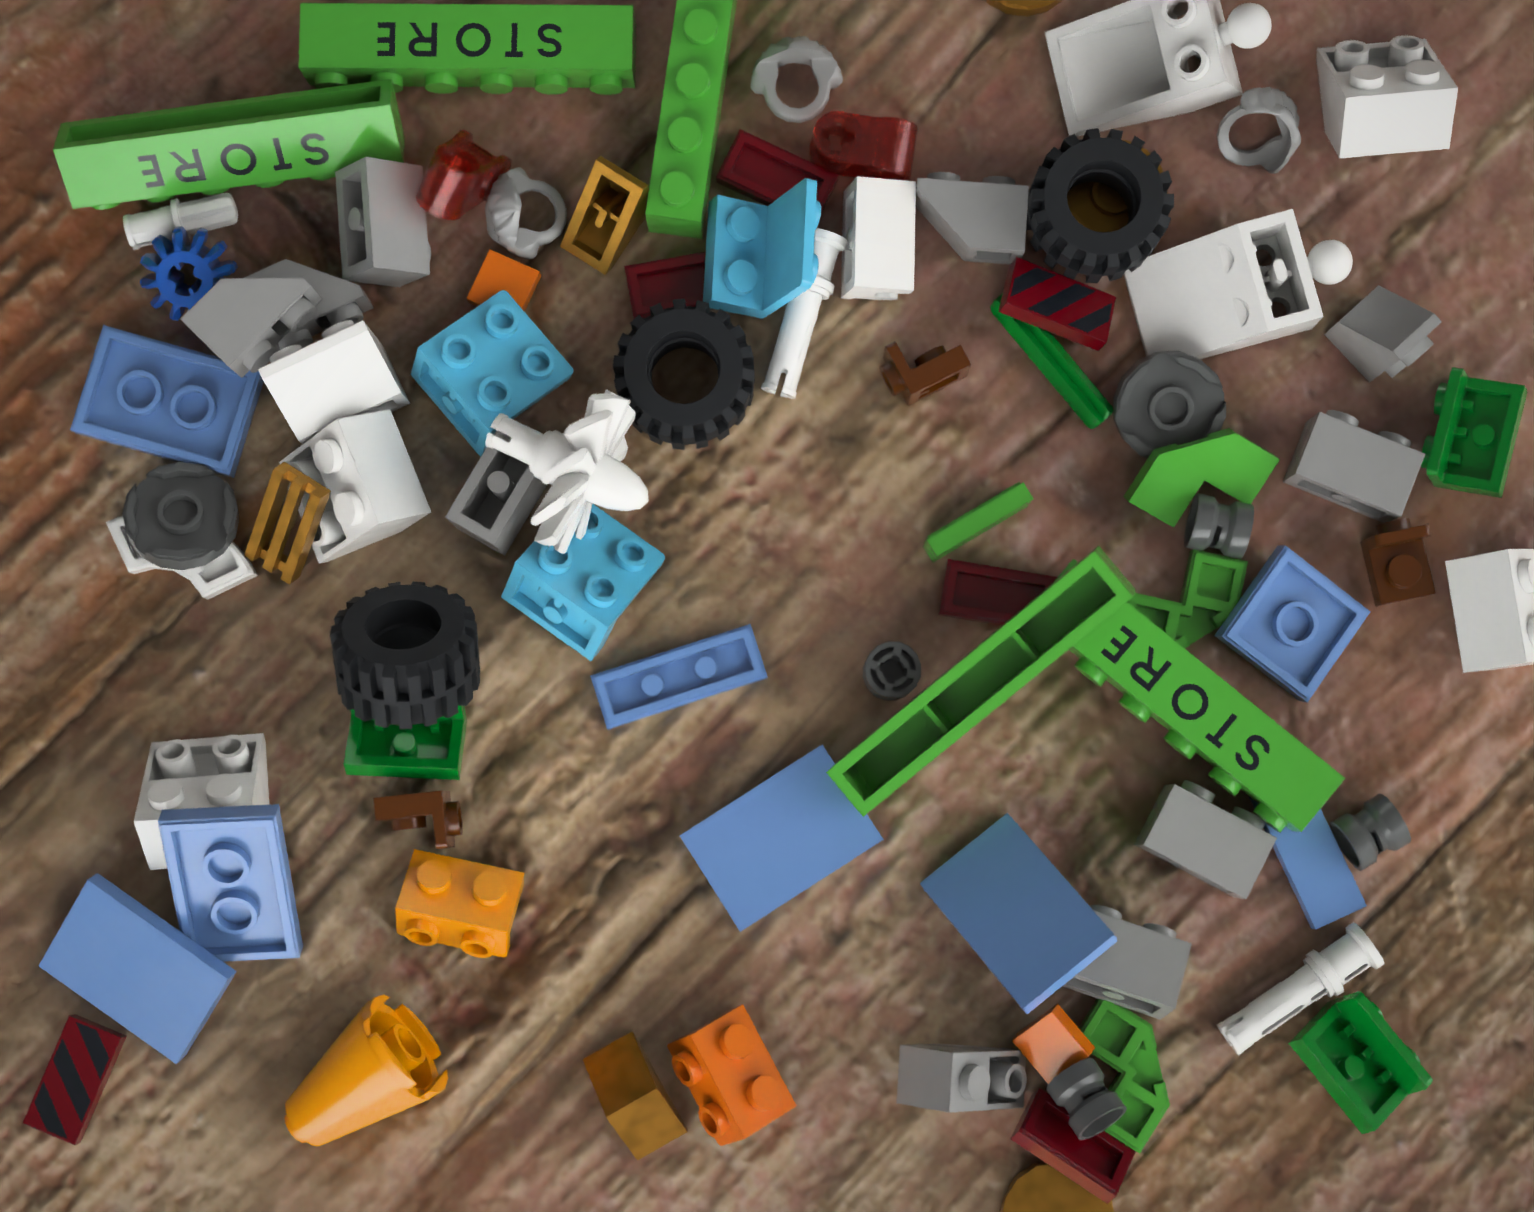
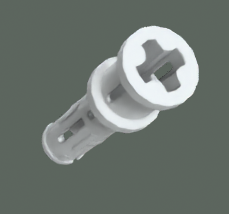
M816 228L814 254L817 255L819 261L817 276L808 290L786 305L773 355L764 383L761 386L762 390L775 395L780 375L785 373L786 377L780 396L791 399L796 398L797 386L821 301L829 299V296L833 295L835 286L831 282L832 273L839 251L846 250L848 243L847 239L843 236L825 229Z
M1353 922L1345 928L1346 934L1321 952L1313 949L1307 953V958L1303 960L1304 966L1295 971L1294 974L1260 995L1236 1014L1217 1024L1218 1029L1238 1056L1256 1041L1293 1018L1314 1001L1316 1002L1324 995L1330 998L1334 995L1336 997L1344 992L1343 985L1369 967L1378 969L1384 965L1380 953L1356 923Z

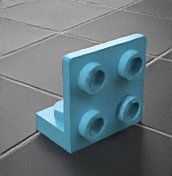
M804 178L769 206L722 195H716L709 201L703 302L709 303V308L722 309L726 312L764 319L811 287L816 279L819 266L818 257L814 254L815 230L821 217V204L816 200V180Z
M501 290L420 345L417 349L410 375L481 457L487 447L485 444L487 433L495 434L497 431L490 426L500 413L507 415L511 419L516 418L569 380L574 370L510 294L505 290Z
M592 504L584 537L580 540L576 538L574 532L565 554L556 551L553 545L544 546L533 541L515 562L501 598L589 661H592L603 648L619 616L662 566L665 555Z

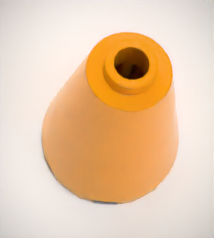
M379 995L372 998L361 1008L286 1100L285 1124L296 1140L302 1143L307 1142L313 1146H321L432 1099L446 1088L448 1081L447 1069L438 1075L434 1060L442 1055L438 1044L426 1026L408 1007L401 1004L396 1009H392L384 1004L390 997Z

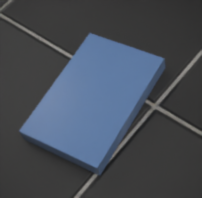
M103 325L70 430L76 434L175 462L201 464L215 471V473L234 478L264 381L259 371L255 373L249 371L241 378L219 357Z
M823 744L679 835L740 932L884 840L868 814L863 817L826 773L835 763Z
M279 804L162 810L158 819V825L180 932L223 962L300 958L303 942Z
M1008 813L920 882L928 896L1026 1014H1029L1117 942L1114 933Z
M98 873L86 881L38 965L175 1064L187 1055L237 972Z

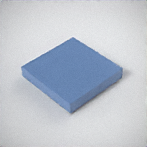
M1278 545L1214 636L1297 700L1308 702L1371 611L1286 545Z

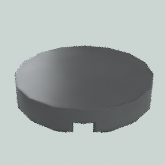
M1181 351L1155 352L1136 361L1121 377L1113 396V419L1121 438L1140 456L1148 458L1154 449L1174 443L1181 445L1206 438L1208 434L1220 431L1226 418L1223 386L1218 375L1201 359Z
M177 462L158 466L146 474L147 478L141 481L137 487L134 484L127 493L122 515L129 542L142 558L160 568L187 570L205 566L224 554L236 537L240 516L234 490L222 478L216 476L215 471L204 465Z

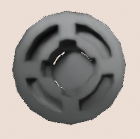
M1197 493L1191 503L1186 522L1185 548L1203 551L1208 547L1220 549L1224 556L1241 559L1247 550L1252 532L1254 506L1239 501L1225 505L1218 503L1214 496Z
M888 641L878 645L870 652L863 666L862 678L866 688L873 696L885 701H896L904 698L917 686L921 677V663L918 655L910 646L901 642Z
M1378 794L1364 802L1363 810L1354 815L1345 813L1330 822L1331 831L1341 851L1359 871L1376 863L1378 854L1387 849L1397 851L1411 842L1410 832L1402 816L1392 802L1383 794Z
M1087 1058L1071 1065L1058 1074L1048 1084L1046 1089L1057 1106L1066 1108L1070 1115L1068 1123L1079 1140H1086L1103 1132L1117 1122L1127 1110L1118 1094L1107 1090L1103 1084L1104 1073L1094 1058Z

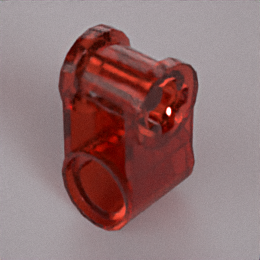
M831 111L824 114L816 122L809 145V157L812 163L839 176L911 181L918 127L911 121L897 117H873L844 111ZM836 135L840 137L841 151L831 150L830 136Z
M465 129L460 130L451 140L437 146L434 150L416 194V200L421 208L437 218L444 220L460 219L478 204L487 201L492 184L498 179L500 174L510 170L512 160L504 154L498 157L473 142V135Z

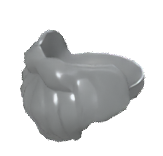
M806 36L784 37L776 44H770L768 49L763 51L760 58L756 60L750 88L755 94L764 95L767 106L775 116L786 122L802 123L812 120L822 113L829 101L830 89L839 87L843 77L837 61L833 58L832 52L828 51L824 45H820L818 41L810 40ZM790 63L811 66L819 87L815 100L802 108H793L782 103L777 97L775 90L779 67Z
M1271 87L1249 89L1241 96L1240 105L1228 111L1220 121L1216 134L1218 147L1224 157L1236 165L1253 166L1260 164L1268 173L1276 174L1288 163L1290 157L1293 156V153L1301 143V135L1298 129L1300 117L1297 113V106L1284 91ZM1252 113L1275 115L1280 135L1271 138L1257 149L1240 150L1229 141L1228 134L1230 128L1240 117Z
M521 167L508 170L506 173L500 174L498 179L492 184L490 195L486 201L487 231L495 242L504 246L510 253L521 258L533 259L537 255L539 246L549 244L561 235L567 218L564 200L554 187L544 181L530 179ZM535 191L548 197L555 209V221L551 228L538 232L519 227L522 207L520 195L522 193Z

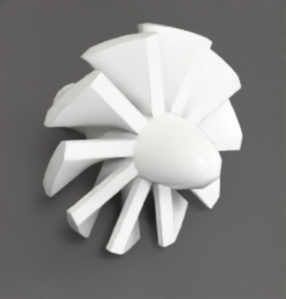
M607 389L604 394H592L588 399L585 418L568 425L564 434L557 430H548L543 434L509 418L503 413H500L494 419L490 427L511 438L501 433H496V435L487 433L486 446L528 464L529 471L533 473L534 477L542 480V483L546 485H552L531 518L532 525L537 526L541 523L534 539L535 542L544 546L553 545L556 551L565 554L574 532L576 538L580 540L586 534L592 504L606 509L631 511L641 509L648 502V489L641 478L627 465L620 462L625 458L628 450L625 434L635 420V411L629 406L630 400L618 396Z

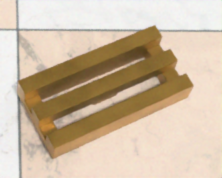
M285 461L275 467L272 471L244 556L252 561L258 557L264 560L262 567L270 573L276 569L283 572L281 580L289 585L297 580L303 571L331 490ZM291 482V486H290V488H289V491H288V494H287V497H286V500H285L283 509H282V511H281V514H280V517H279V520H278V523H277L275 532H274V534H273L271 543H270V545H269V541H270V538H271L273 529H274V527H275V524H276V521H277V518H278V515H279V512H280L282 503H283V501H284V498H285V495H286V492H287L289 483ZM304 492L310 494L289 556L283 554L291 529L296 523L299 514L298 509Z

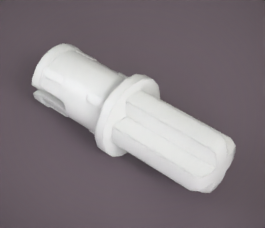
M222 193L184 203L175 198L170 200V205L123 215L124 230L133 250L153 245L152 241L158 235L172 240V231L179 226L184 227L190 240V235L195 234L200 228L207 231L234 225L238 220L237 206L230 193Z

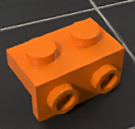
M743 1004L730 1009L690 1034L677 1038L667 1045L672 1055V1067L677 1078L685 1086H688L699 1107L698 1114L703 1128L711 1137L716 1139L720 1146L746 1139L797 1106Z

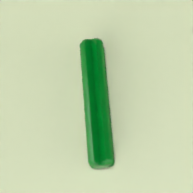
M1002 294L999 295L990 306L992 314L1083 423L1090 429L1101 425L1113 413V406L1051 332L998 312Z

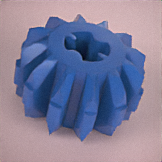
M183 226L176 227L172 231V242L168 238L158 235L152 241L157 254L146 253L141 258L140 263L145 268L155 272L144 276L140 280L141 287L159 289L160 292L155 295L150 304L154 308H159L166 300L173 305L170 310V318L172 320L178 321L185 312L186 307L190 310L220 279L224 278L223 276H228L237 270V263L235 261L219 262L218 257L227 248V244L224 241L217 242L211 249L205 246L208 238V231L206 229H198L192 242H190L188 233ZM186 263L195 266L193 275L199 278L192 286L184 283V273L179 271Z

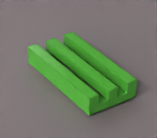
M1018 482L928 535L924 541L923 548L932 563L1025 509L1034 498L1024 482L1021 484Z

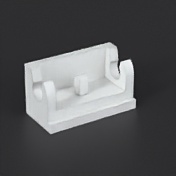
M857 176L843 191L842 236L847 239L848 243L846 250L842 251L841 299L897 300L898 294H910L914 291L916 181Z

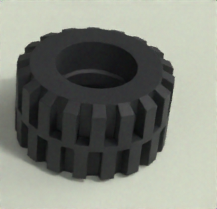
M1099 128L1086 130L1081 140L1075 134L1065 138L1060 149L1053 147L1046 155L1042 166L1038 168L1029 190L1026 230L1033 231L1030 243L1035 252L1041 249L1046 252L1047 255L1043 261L1051 269L1057 263L1066 268L1063 276L1073 280L1078 273L1086 275V283H1098L1102 276H1108L1109 281L1120 279L1128 269L1133 272L1142 265L1147 256H1150L1171 221L1168 214L1174 207V194H1167V190L1172 183L1169 171L1159 173L1157 168L1162 159L1154 150L1148 156L1141 151L1145 142L1134 136L1131 144L1122 141L1123 131L1111 129L1107 138H1100ZM1085 182H1099L1112 187L1121 195L1127 206V225L1113 232H1096L1084 227L1074 218L1067 202L1068 191L1076 185Z
M673 299L674 307L663 309L661 303L649 307L650 316L643 319L638 315L630 322L631 332L628 335L622 333L617 343L619 353L618 356L614 355L613 370L615 379L613 380L618 396L631 401L629 406L635 411V420L632 425L640 433L644 431L649 435L651 441L662 445L663 441L671 443L673 449L685 450V445L696 444V448L699 449L707 447L708 441L715 437L719 441L727 437L729 429L734 424L739 426L745 418V410L748 405L751 406L754 395V356L751 345H747L746 334L738 324L734 327L731 324L730 315L722 309H719L716 314L710 311L709 303L697 300L696 307L686 306L685 299ZM679 348H693L706 353L714 360L718 369V381L707 396L696 402L680 404L664 399L655 391L652 384V371L656 363L670 351Z
M414 581L409 585H401V582L388 583V587L381 589L374 587L366 590L363 597H353L346 603L347 609L339 610L334 617L335 625L331 626L330 638L338 694L341 695L342 703L347 710L354 709L355 716L363 721L374 719L376 726L388 728L391 724L399 725L400 729H412V725L421 723L425 727L437 724V718L443 716L449 719L457 714L458 706H467L473 699V691L479 688L480 660L475 614L471 606H465V599L457 593L448 595L447 588L439 585L427 587L425 582Z

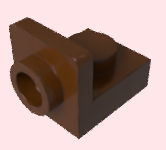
M893 342L885 346L883 355L885 364L879 366V369L892 395L896 396L902 393L907 405L910 406L967 377L971 363L961 345L949 351H946L942 345L920 355L914 361L917 367L910 369L897 343Z
M1409 518L1385 522L1375 526L1377 535L1360 542L1375 607L1430 596L1436 593L1423 541L1424 538L1431 536L1429 524L1411 527Z
M441 790L373 798L375 821L391 820L392 831L426 828V816H433L436 849L455 847L454 836L462 835L463 833L461 806L459 801L451 802L450 791Z

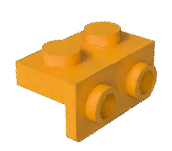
M414 849L395 907L397 934L405 936L409 941L418 945L432 946L438 943L461 948L465 953L478 958H488L492 955L507 957L510 947V932L524 886L525 873Z

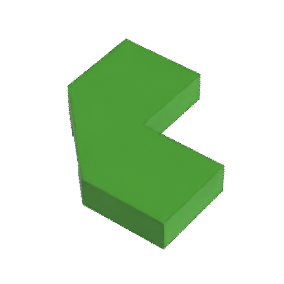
M1228 428L1210 433L1206 438L1181 445L1174 443L1154 449L1123 497L1129 503L1174 528L1204 481L1241 502L1251 504L1280 459L1273 453Z
M1193 549L1189 553L1179 602L1135 593L1127 602L1182 647L1187 648L1195 641L1220 627L1241 598L1248 561Z
M1097 998L1080 1024L1079 1029L1094 1045L1095 1049L1092 1054L1118 1071L1107 1090L1116 1092L1127 1108L1125 1114L1104 1131L1140 1154L1170 1106L1156 1051L1157 1045L1153 1027L1127 1008Z

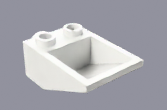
M1130 0L1046 31L1045 37L1069 136L1073 134L1077 137L1082 136L1089 129L1099 128V132L1186 114L1243 95L1231 44L1234 43L1236 46L1245 49L1261 45L1268 38L1271 31L1272 23L1269 13L1259 4L1244 3L1233 9L1228 16L1227 22H1225L1220 0ZM1186 14L1184 17L1177 19V16ZM1195 55L1201 60V64L1196 71L1190 73L1187 60Z
M1289 209L1238 223L1146 257L1142 265L1131 272L1128 269L1123 275L1146 356L1161 351H1181L1203 359L1313 329L1324 317L1313 279L1325 285H1333L1343 281L1352 269L1353 258L1349 248L1337 240L1319 242L1311 249L1308 257H1306L1294 211ZM1263 249L1268 251L1272 257V263L1268 266H1260L1256 256L1257 250ZM1277 301L1284 304L1287 309V315L1274 318L1271 309L1272 302Z

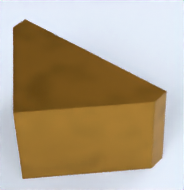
M598 157L595 160L560 247L604 275H607L646 217L648 185L606 158Z
M633 1030L582 1059L607 1120L637 1161L688 1132Z

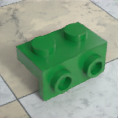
M1451 368L1448 383L1440 382L1435 395L1434 414L1439 416L1435 436L1427 435L1422 448V453H1425L1421 467L1426 468V474L1434 487L1502 498L1526 401L1527 389L1525 385L1471 378L1467 376L1464 368Z
M458 706V713L449 719L442 716L437 718V724L426 727L423 723L412 725V729H400L399 725L393 724L388 728L376 726L374 719L363 721L355 716L354 709H350L351 719L343 763L346 775L460 780L467 726L465 706Z
M1360 991L1327 1002L1288 1043L1361 1134L1376 1131L1407 1095L1426 1090L1433 1082L1432 1077L1421 1065L1417 1054L1406 1046L1385 1021L1378 1006L1368 1000Z

